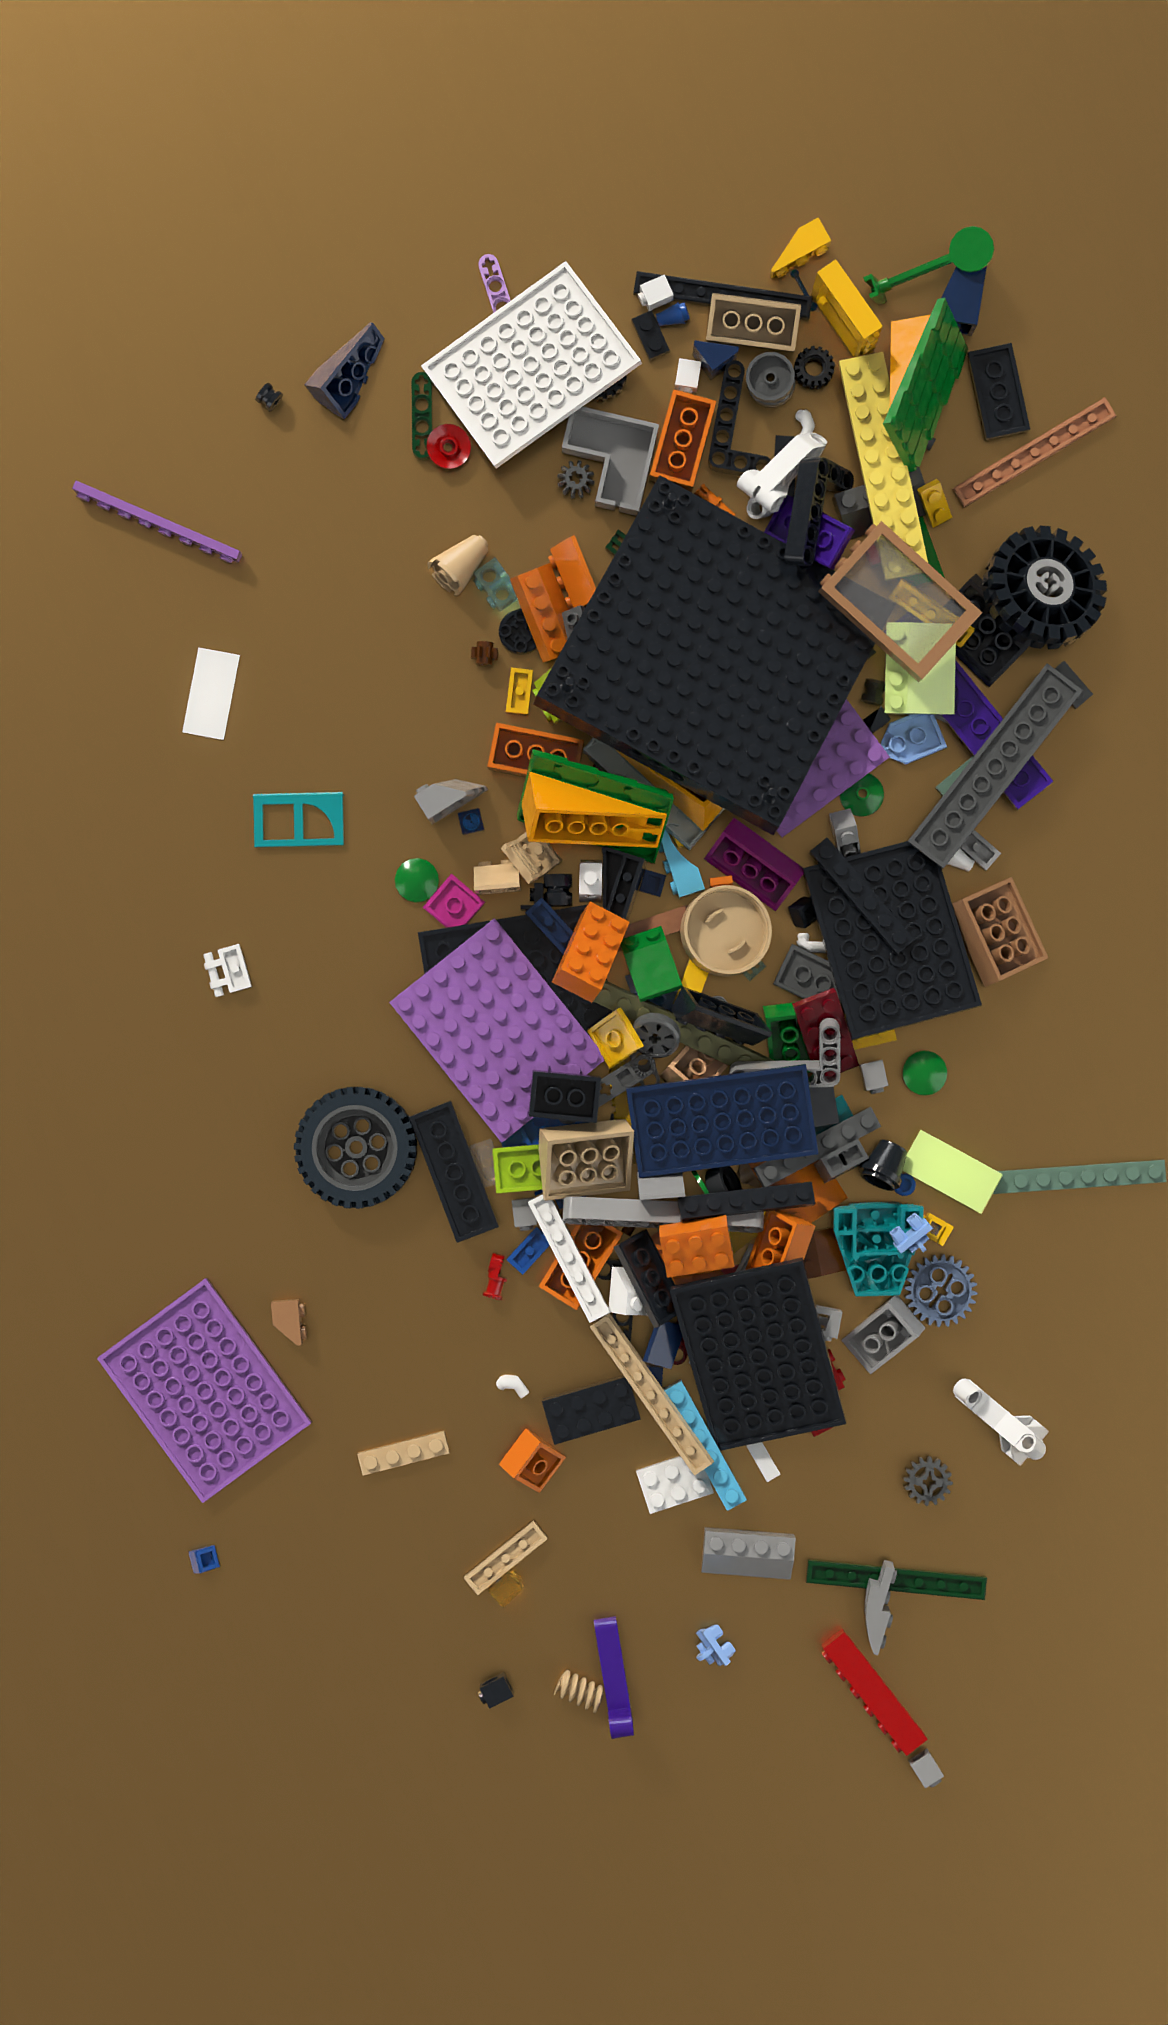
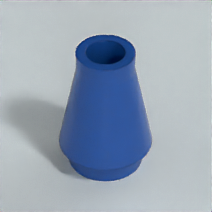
M677 302L667 309L656 313L659 327L663 325L685 324V321L690 320L685 302Z

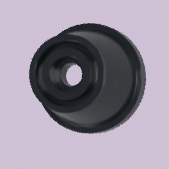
M880 1140L869 1155V1159L860 1164L858 1170L861 1173V1177L873 1186L883 1190L893 1191L894 1189H899L902 1183L901 1175L907 1151L896 1143Z

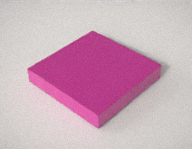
M451 873L423 908L448 928L468 924L486 902Z

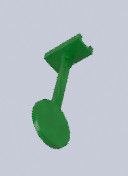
M970 226L963 228L952 238L949 254L889 279L887 277L878 280L872 274L863 277L864 281L872 287V293L869 296L878 305L887 302L885 292L892 290L893 287L951 263H954L957 268L965 272L980 271L993 258L994 242L990 234L980 227Z

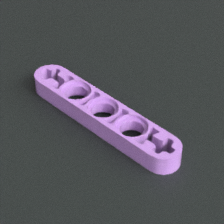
M485 254L479 259V270L493 313L497 311L496 305L499 302L508 303L511 300L497 258L491 254ZM486 260H489L490 263H495L492 265L493 274L498 272L499 275L485 278V276H489L487 267H482L485 265ZM492 281H499L502 287L500 291L492 292L489 289V284Z

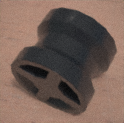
M267 383L258 392L255 400L258 403H263L270 412L281 401L283 393L275 391L273 386Z

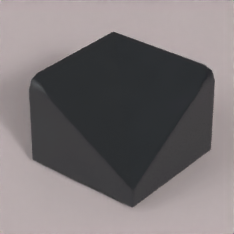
M880 706L876 711L864 718L863 722L873 734L886 725L891 718L885 713L883 707Z
M803 896L788 907L794 926L807 928L816 921L810 897Z

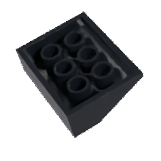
M975 574L961 587L959 592L973 603L982 614L971 625L975 628L974 632L961 648L956 645V656L990 687L1030 646L1031 639L1022 644L1013 639L1016 634L1015 630L1011 629L1006 634L999 627L1004 620L1002 617L995 620L992 618L988 610L994 604L985 603L983 592L988 587L982 586L983 580ZM952 598L943 606L958 617L965 612Z

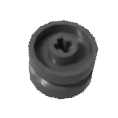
M765 352L756 356L750 362L746 371V384L751 398L757 404L764 407H778L785 404L792 397L796 383L795 371L791 362L784 355L777 352ZM768 378H773V381L769 382Z

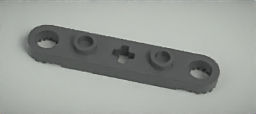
M646 1054L639 1055L602 1078L600 1090H602L603 1083L611 1085L612 1089L610 1090V1095L600 1092L598 1108L626 1091V1088L632 1087L650 1076L656 1068L653 1057ZM642 1059H647L651 1063V1068L647 1072H642L638 1068V1062ZM559 1119L560 1122H562L563 1124H568V1125H569V1124H573V1123L576 1122V1121L560 1120V1119Z

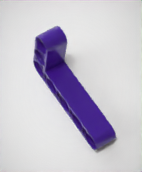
M616 1616L595 1619L594 1627L608 1707L611 1739L633 1736L634 1725Z

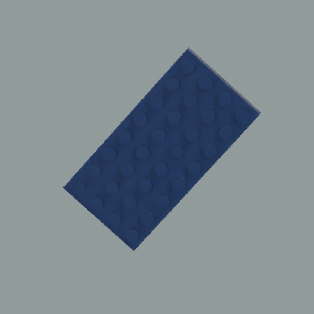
M806 1064L626 1088L631 1126L634 1130V1147L639 1178L818 1154Z

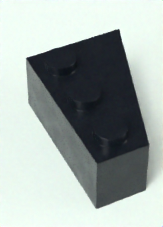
M602 846L603 908L628 921L647 861L644 858Z

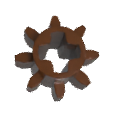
M477 641V647L471 648V659H476V665L492 666V660H497L498 648H493V642Z

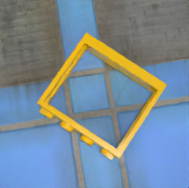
M835 259L817 272L811 292L812 299L853 358L873 354L883 326Z

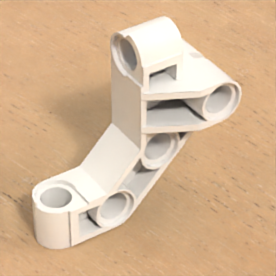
M812 432L797 435L761 471L753 469L744 472L737 482V487L750 497L747 505L748 515L753 519H761L770 516L774 512H778L783 499L787 496L790 483L798 475L801 460L803 458L820 457L826 447L827 440L821 435Z
M964 1378L955 1384L953 1389L955 1397L999 1433L1001 1450L1021 1466L1027 1458L1038 1460L1044 1456L1046 1446L1043 1443V1438L1049 1431L1030 1415H1011L970 1379Z

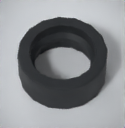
M730 1166L711 1168L706 1171L705 1183L709 1193L742 1190L740 1180Z

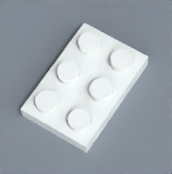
M681 1456L636 1470L650 1514L714 1493L705 1470L694 1476Z

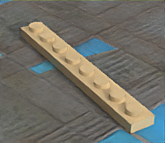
M607 1314L591 1325V1330L694 1476L710 1466L714 1460L611 1314Z

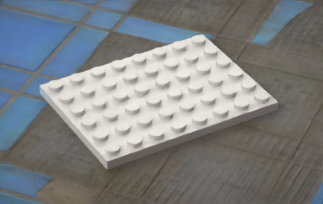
M565 261L429 359L421 367L493 466L498 468L637 368L642 362Z

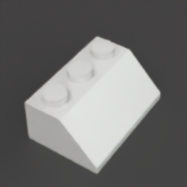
M612 1267L609 1297L610 1312L623 1315H647L624 1267Z

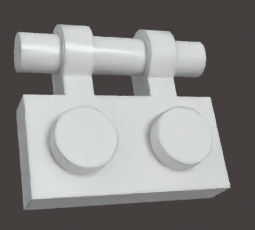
M240 944L219 949L220 959L214 960L212 952L203 954L205 959L204 967L205 970H208L211 980L209 985L214 990L215 997L224 995L222 986L228 985L230 993L252 987ZM222 966L225 978L219 979L216 967Z

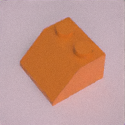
M525 1428L499 1465L514 1479L540 1493L566 1456L540 1436Z

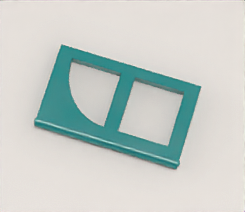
M343 792L253 794L254 847L344 845ZM294 804V839L264 840L263 805ZM303 804L315 806L326 814L332 824L334 838L304 839Z

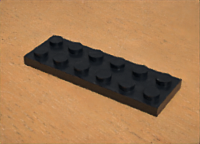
M452 1101L410 1116L409 1119L456 1242L458 1243L498 1228L499 1224Z

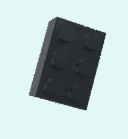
M532 1070L528 1116L597 1123L601 1077Z

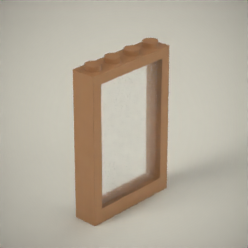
M882 521L877 526L873 523L864 533L867 535V538L863 542L858 540L850 549L852 554L849 558L846 559L843 556L834 566L837 571L832 576L828 573L819 583L822 587L818 592L916 681L920 682L982 612Z

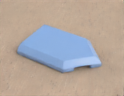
M910 714L889 723L881 741V746L890 758L903 764H909L947 748L934 714Z

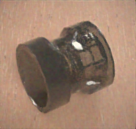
M867 678L864 684L866 690L862 694L860 701L870 705L882 706L885 682Z

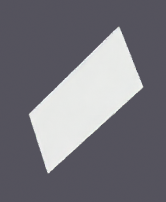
M198 647L183 733L224 740L240 655Z

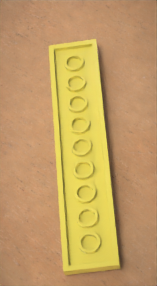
M879 352L840 360L839 368L872 523L877 526L882 521L928 563L908 466L903 464L883 426L890 408V381L884 353ZM883 535L876 540L885 581L923 573Z

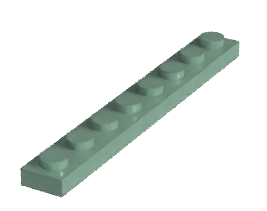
M1165 1160L997 1171L1003 1174L993 1194L1166 1182Z

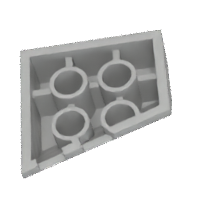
M453 779L435 783L431 786L425 784L416 790L417 794L414 797L431 825L486 792L488 788L484 785Z

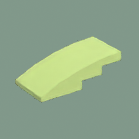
M922 1130L918 1133L907 1153L903 1172L980 1214L983 1213L1003 1174Z

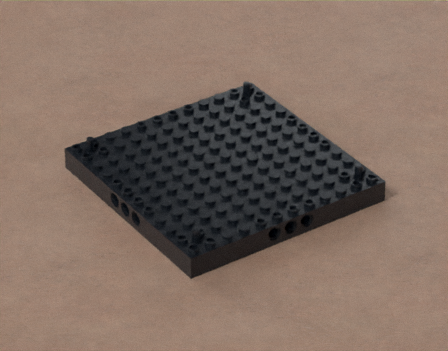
M659 475L536 695L533 705L774 835L813 764L875 642L818 592L822 587L819 583L828 573L832 576L836 571L815 560L810 566L787 565L785 561V543ZM844 576L834 588L878 628L883 630L896 604Z

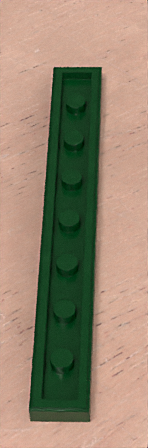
M808 1559L806 1583L867 1589L869 1578L878 1580L882 1566ZM895 1568L897 1571L894 1584L890 1583L888 1590L985 1600L987 1577Z

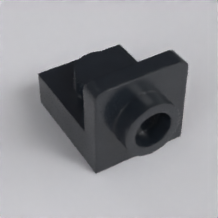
M534 883V888H530V901H534L535 904L540 898L544 899V883ZM521 905V911L526 912L533 905Z

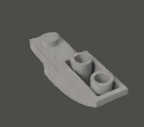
M887 1560L883 1562L878 1580L869 1578L865 1596L866 1628L869 1642L875 1655L879 1654L880 1648L884 1649L887 1638L884 1635L886 1627L890 1628L893 1620V1615L890 1613L889 1606H887L891 1594L888 1590L890 1583L894 1584L897 1571L894 1568L893 1562Z

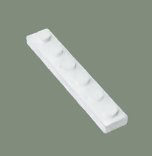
M543 1194L529 1201L528 1204L589 1323L611 1313L566 1224L562 1221L563 1219L554 1201H545Z

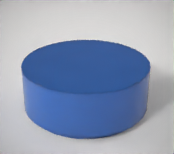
M902 1173L901 1186L899 1189H894V1191L901 1196H908L914 1192L916 1182L911 1175Z

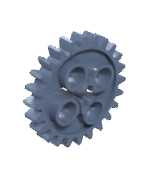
M934 1254L932 1255V1261L924 1257L923 1266L917 1262L918 1270L910 1269V1272L914 1275L913 1278L906 1277V1280L911 1284L904 1286V1289L910 1291V1294L904 1297L912 1300L907 1306L909 1308L915 1307L914 1315L921 1313L920 1321L925 1320L927 1317L928 1325H931L934 1320L937 1327L941 1326L942 1321H944L947 1327L950 1325V1320L958 1324V1316L965 1319L966 1317L963 1312L965 1310L972 1311L968 1306L969 1303L976 1304V1301L971 1299L972 1295L978 1294V1292L972 1290V1287H975L977 1283L970 1282L974 1274H966L969 1267L961 1268L962 1261L958 1260L954 1263L953 1256H950L948 1261H946L945 1254H941L940 1260ZM936 1269L943 1271V1277L939 1281H934L932 1278V1273ZM952 1274V1278L947 1282V1284L943 1288L946 1291L945 1294H939L934 1302V1305L932 1307H929L930 1302L938 1294L936 1287H942L945 1284L948 1275ZM959 1281L962 1285L961 1291L959 1293H952L951 1285ZM929 1288L931 1291L930 1297L928 1299H921V1289ZM947 1300L949 1302V1309L945 1312H940L938 1309L939 1303Z

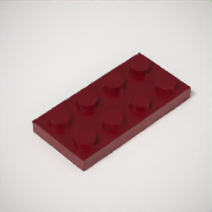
M835 988L792 1003L810 1060H819L820 1023L826 1018H833L837 1020L840 1027V1073L859 1066ZM827 1028L824 1033L829 1035L835 1032L833 1028ZM831 1049L826 1050L824 1052V1054L828 1056H831L835 1053V1051ZM827 1071L824 1073V1075L828 1077H831L835 1074V1072L833 1071Z

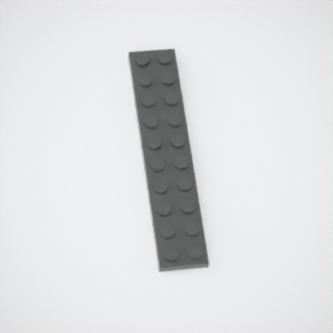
M1047 663L908 842L944 869L1083 690Z

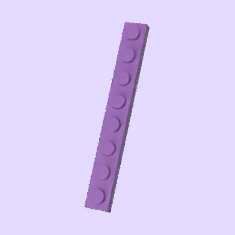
M75 481L72 489L77 493L76 497L86 502H89L90 499L98 502L97 506L107 511L110 508L118 511L117 514L129 520L130 517L139 520L138 524L150 528L151 525L159 528L158 532L165 536L171 537V534L180 537V542L189 546L194 543L200 546L199 550L211 555L212 552L220 555V559L228 563H232V561L239 563L242 557V553L237 549L79 481Z

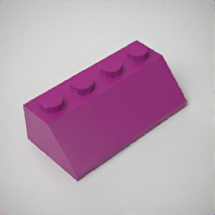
M736 818L731 820L704 858V860L726 876H732L733 881L754 894L774 911L779 908L804 874L802 866Z

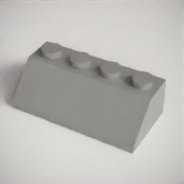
M705 1527L701 1573L791 1580L796 1538L794 1534Z

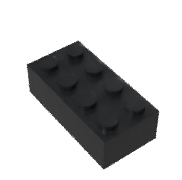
M624 1375L542 1399L554 1445L641 1420L632 1386Z

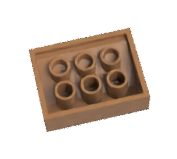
M1012 877L952 903L962 939L984 987L1048 959V955Z

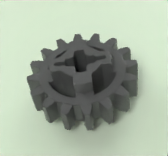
M931 1456L927 1457V1461L919 1457L918 1464L913 1461L911 1462L912 1470L906 1468L909 1477H903V1480L909 1482V1484L904 1486L905 1490H911L909 1493L910 1498L917 1496L916 1503L919 1504L924 1500L925 1506L929 1505V1501L937 1505L938 1498L944 1501L945 1497L943 1494H950L951 1491L947 1488V1485H953V1482L947 1478L952 1476V1473L945 1472L948 1467L946 1464L939 1466L940 1459L937 1458L932 1462ZM924 1467V1470L919 1475H915L919 1469ZM934 1468L941 1472L942 1477L934 1475ZM930 1476L933 1482H929V1486H926L923 1480H927V1477ZM914 1485L922 1487V1494L915 1490ZM937 1487H941L937 1493L932 1495Z

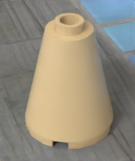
M472 535L432 558L427 563L428 569L432 567L435 571L432 574L434 579L446 591H456L454 595L457 596L464 590L488 553V542L480 535Z

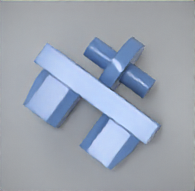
M913 1213L906 1220L912 1227L909 1231L904 1233L900 1226L890 1231L894 1241L893 1244L900 1253L907 1249L913 1253L918 1248L922 1252L927 1250L923 1244L929 1240L926 1234L933 1228L925 1218L922 1219L919 1215Z
M712 1625L707 1629H700L696 1632L701 1640V1643L697 1645L700 1651L696 1656L698 1661L706 1659L710 1665L715 1660L718 1666H726L731 1662L729 1658L736 1650L730 1642H725L722 1646L717 1643L716 1640L723 1635L719 1625Z

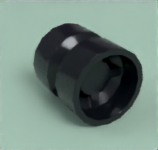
M544 874V888L547 889V892L544 893V900L549 906H572V893L569 892V889L572 888V874Z

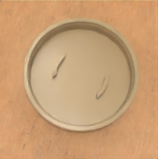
M721 885L704 891L688 905L682 917L680 934L686 954L697 967L709 974L727 977L746 972L761 961L771 942L772 926L765 906L754 894L737 886Z

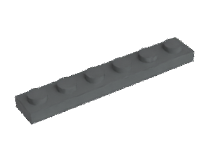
M869 1107L817 1134V1155L766 1161L753 1168L762 1187H768L831 1152L880 1128L881 1125L872 1108Z

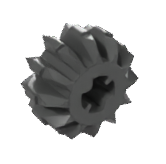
M578 460L577 466H574L573 462L569 461V469L566 466L561 467L563 473H559L557 478L563 480L558 483V487H565L563 489L564 495L571 491V499H574L575 493H578L579 497L583 498V490L590 494L591 489L588 486H594L595 481L590 479L594 477V472H587L590 468L588 464L581 468V461ZM576 475L577 478H582L580 483L576 484L575 481H570L573 480L572 476Z

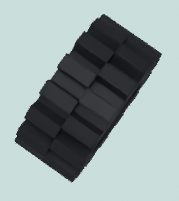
M811 346L810 349L805 348L803 352L798 354L794 364V371L797 382L799 384L802 383V387H810V390L814 388L821 389L823 385L825 387L831 380L835 362H833L832 355L828 354V350L824 351L820 346L818 348ZM811 360H817L822 364L823 371L817 376L809 375L806 371L805 366Z

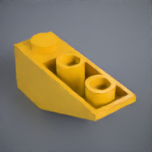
M819 217L798 228L771 269V279L775 276L780 278L789 273V269L795 265L801 267L809 261L808 258L815 254L817 257L821 256L829 250L828 247H830L831 239Z

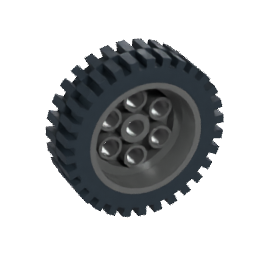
M347 1087L325 1094L322 1098L316 1100L312 1107L308 1108L304 1113L305 1116L300 1120L298 1124L300 1125L299 1129L295 1134V1162L298 1163L299 1168L297 1169L299 1174H302L304 1177L303 1181L305 1184L312 1188L311 1191L314 1194L321 1196L322 1200L329 1201L332 1205L343 1206L349 1209L371 1207L389 1199L409 1179L411 1171L415 1166V1159L417 1158V1139L409 1115L405 1113V1109L392 1097L371 1088ZM361 1119H365L369 1123V1129L366 1132H361L357 1128V1123ZM340 1124L347 1128V1134L343 1138L337 1136L335 1132L336 1127ZM377 1135L384 1138L385 1143L382 1148H376L372 1143L373 1138ZM354 1141L362 1143L363 1149L359 1154L351 1150V1144ZM332 1146H337L341 1150V1155L338 1159H333L329 1155V1150ZM369 1157H374L378 1161V1167L375 1170L369 1169L366 1165ZM348 1162H352L356 1166V1172L353 1175H348L345 1172L344 1168Z

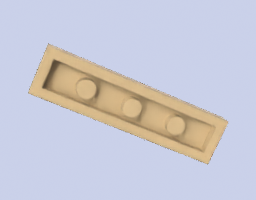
M445 1431L359 1452L357 1455L362 1475L364 1476L449 1454L450 1451Z
M533 1520L466 1574L464 1579L475 1593L479 1595L545 1542L548 1537Z

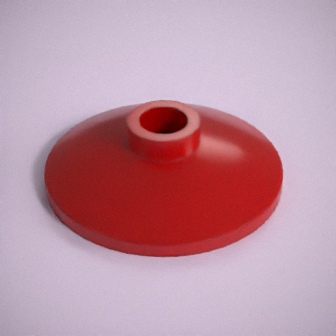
M443 424L436 427L430 433L426 448L430 459L437 466L453 469L461 466L468 459L471 451V442L467 433L459 426ZM449 444L452 450L449 452L445 451L444 445Z

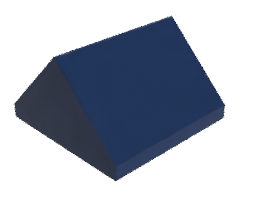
M694 340L692 356L696 361H701V368L708 378L712 380L725 370L729 362L737 360L739 347Z
M669 1320L660 1327L653 1329L643 1358L644 1362L672 1369L683 1337L679 1323Z

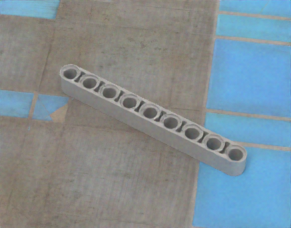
M566 1197L563 1199L562 1221L567 1224L659 1228V1225L684 1222L680 1221L677 1201ZM764 1212L727 1216L729 1232L758 1233L764 1230Z

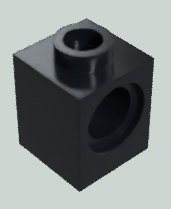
M505 1672L480 1684L478 1695L483 1704L487 1703L489 1709L514 1697V1690Z

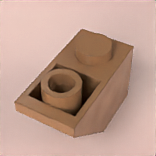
M300 1299L272 1301L273 1326L294 1344L302 1345L303 1340L307 1339L306 1326H302L301 1318L305 1317L304 1304H300Z

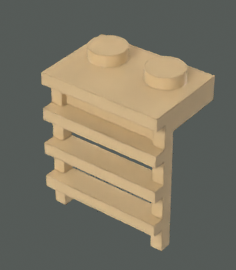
M526 832L516 840L504 844L501 848L528 884L540 879L562 861L549 843L528 842Z

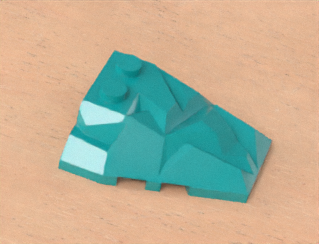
M900 1202L849 1203V1206L834 1208L833 1231L856 1297L894 1296L901 1294L909 1271L908 1265L915 1251L912 1253L907 1249L900 1253L893 1244L894 1241L890 1231L900 1226L904 1233L909 1231L912 1227L906 1221L907 1218L916 1213L923 1219V1206L901 1204Z

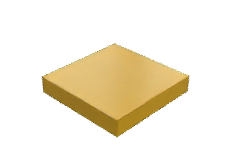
M622 1008L616 1009L587 1030L591 1039L598 1046L609 1069L644 1047Z

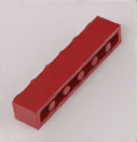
M843 1628L821 1644L824 1649L822 1652L824 1658L829 1664L834 1662L838 1667L836 1670L838 1676L843 1682L847 1679L852 1685L849 1688L857 1700L861 1697L866 1703L863 1706L870 1717L875 1715L880 1721L877 1725L884 1735L889 1733L894 1739L891 1741V1744L898 1753L903 1751L907 1756L928 1740L925 1733Z

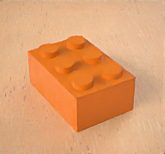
M726 1215L659 1225V1236L667 1278L735 1267Z

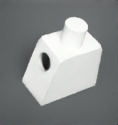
M580 859L579 902H601L602 860Z

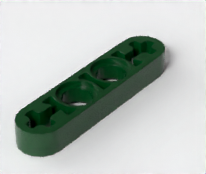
M418 372L412 377L411 381L412 450L417 459L427 460L430 458L427 450L424 452V455H421L420 451L416 450L421 446L420 439L416 440V437L427 438L433 431L432 382L427 373ZM420 378H424V381L428 382V384H424V394H420L419 384H416V382L420 381ZM421 399L428 402V408L424 411H419L416 408L417 401ZM423 421L429 425L425 433H419L416 430V425L419 422ZM424 439L425 448L427 444V439Z

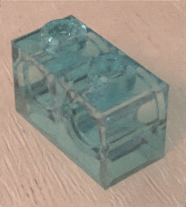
M496 557L473 572L476 578L473 582L480 591L485 590L489 596L486 600L493 610L497 607L501 612L518 600L510 581L511 578ZM493 572L496 577L492 582H486L483 579L485 573ZM506 590L509 596L505 600H499L496 597L497 592Z

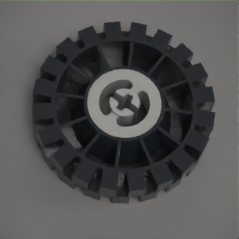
M1040 525L1036 530L1031 526L1023 528L1020 533L1015 532L1009 536L989 559L985 568L988 571L983 575L982 586L988 587L983 592L985 603L994 604L988 610L992 618L995 620L1002 617L1004 620L999 627L1006 634L1011 629L1015 630L1016 634L1013 639L1022 644L1031 639L1030 647L1041 649L1047 644L1048 650L1058 649L1062 644L1066 647L1074 643L1078 638L1080 639L1097 622L1101 616L1100 611L1105 607L1107 599L1102 596L1107 591L1106 580H1099L1104 574L1103 568L1100 563L1091 564V561L1096 557L1093 551L1088 548L1082 552L1080 547L1084 542L1076 536L1070 541L1066 540L1068 532L1057 528L1051 534V526Z

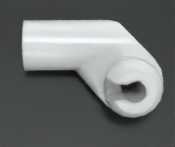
M806 409L798 410L795 418L801 422L803 427L800 434L813 433L815 423L811 413Z
M799 933L797 935L798 941L796 943L799 947L813 953H826L823 942L809 941L810 935L808 933Z
M502 1375L496 1381L498 1389H514L520 1398L529 1393L527 1387L516 1375Z

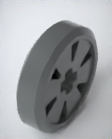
M648 1013L640 1016L633 1023V1028L644 1047L638 1050L641 1054L650 1055L653 1058H663L677 1050L681 1032L676 1022L670 1017L660 1013Z

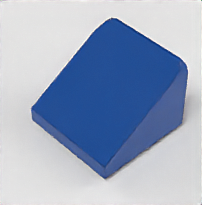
M215 1545L189 1551L194 1573L200 1574L220 1567Z

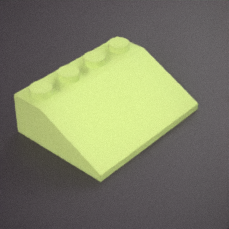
M886 623V635L919 663L953 624ZM956 643L920 682L916 681L886 653L885 713L955 715Z

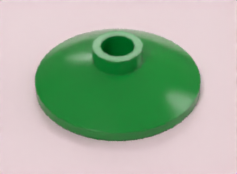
M868 773L841 793L839 797L845 810L851 808L853 815L864 817L875 813L880 808L884 799V789L881 782L874 775ZM859 790H865L867 793L866 797H860L858 794Z

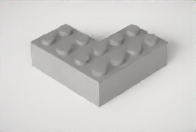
M583 406L569 416L562 444V453L604 463L595 500L596 507L615 511V507H619V512L638 515L653 457L659 424Z

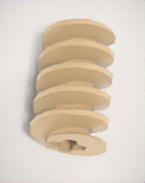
M569 1670L562 1674L554 1691V1695L561 1691V1699L568 1694L570 1703L577 1698V1706H580L584 1701L586 1710L592 1705L594 1714L600 1706L604 1693L602 1685H598L596 1689L595 1682L593 1681L586 1685L587 1678L585 1677L578 1682V1674L576 1673L570 1678Z

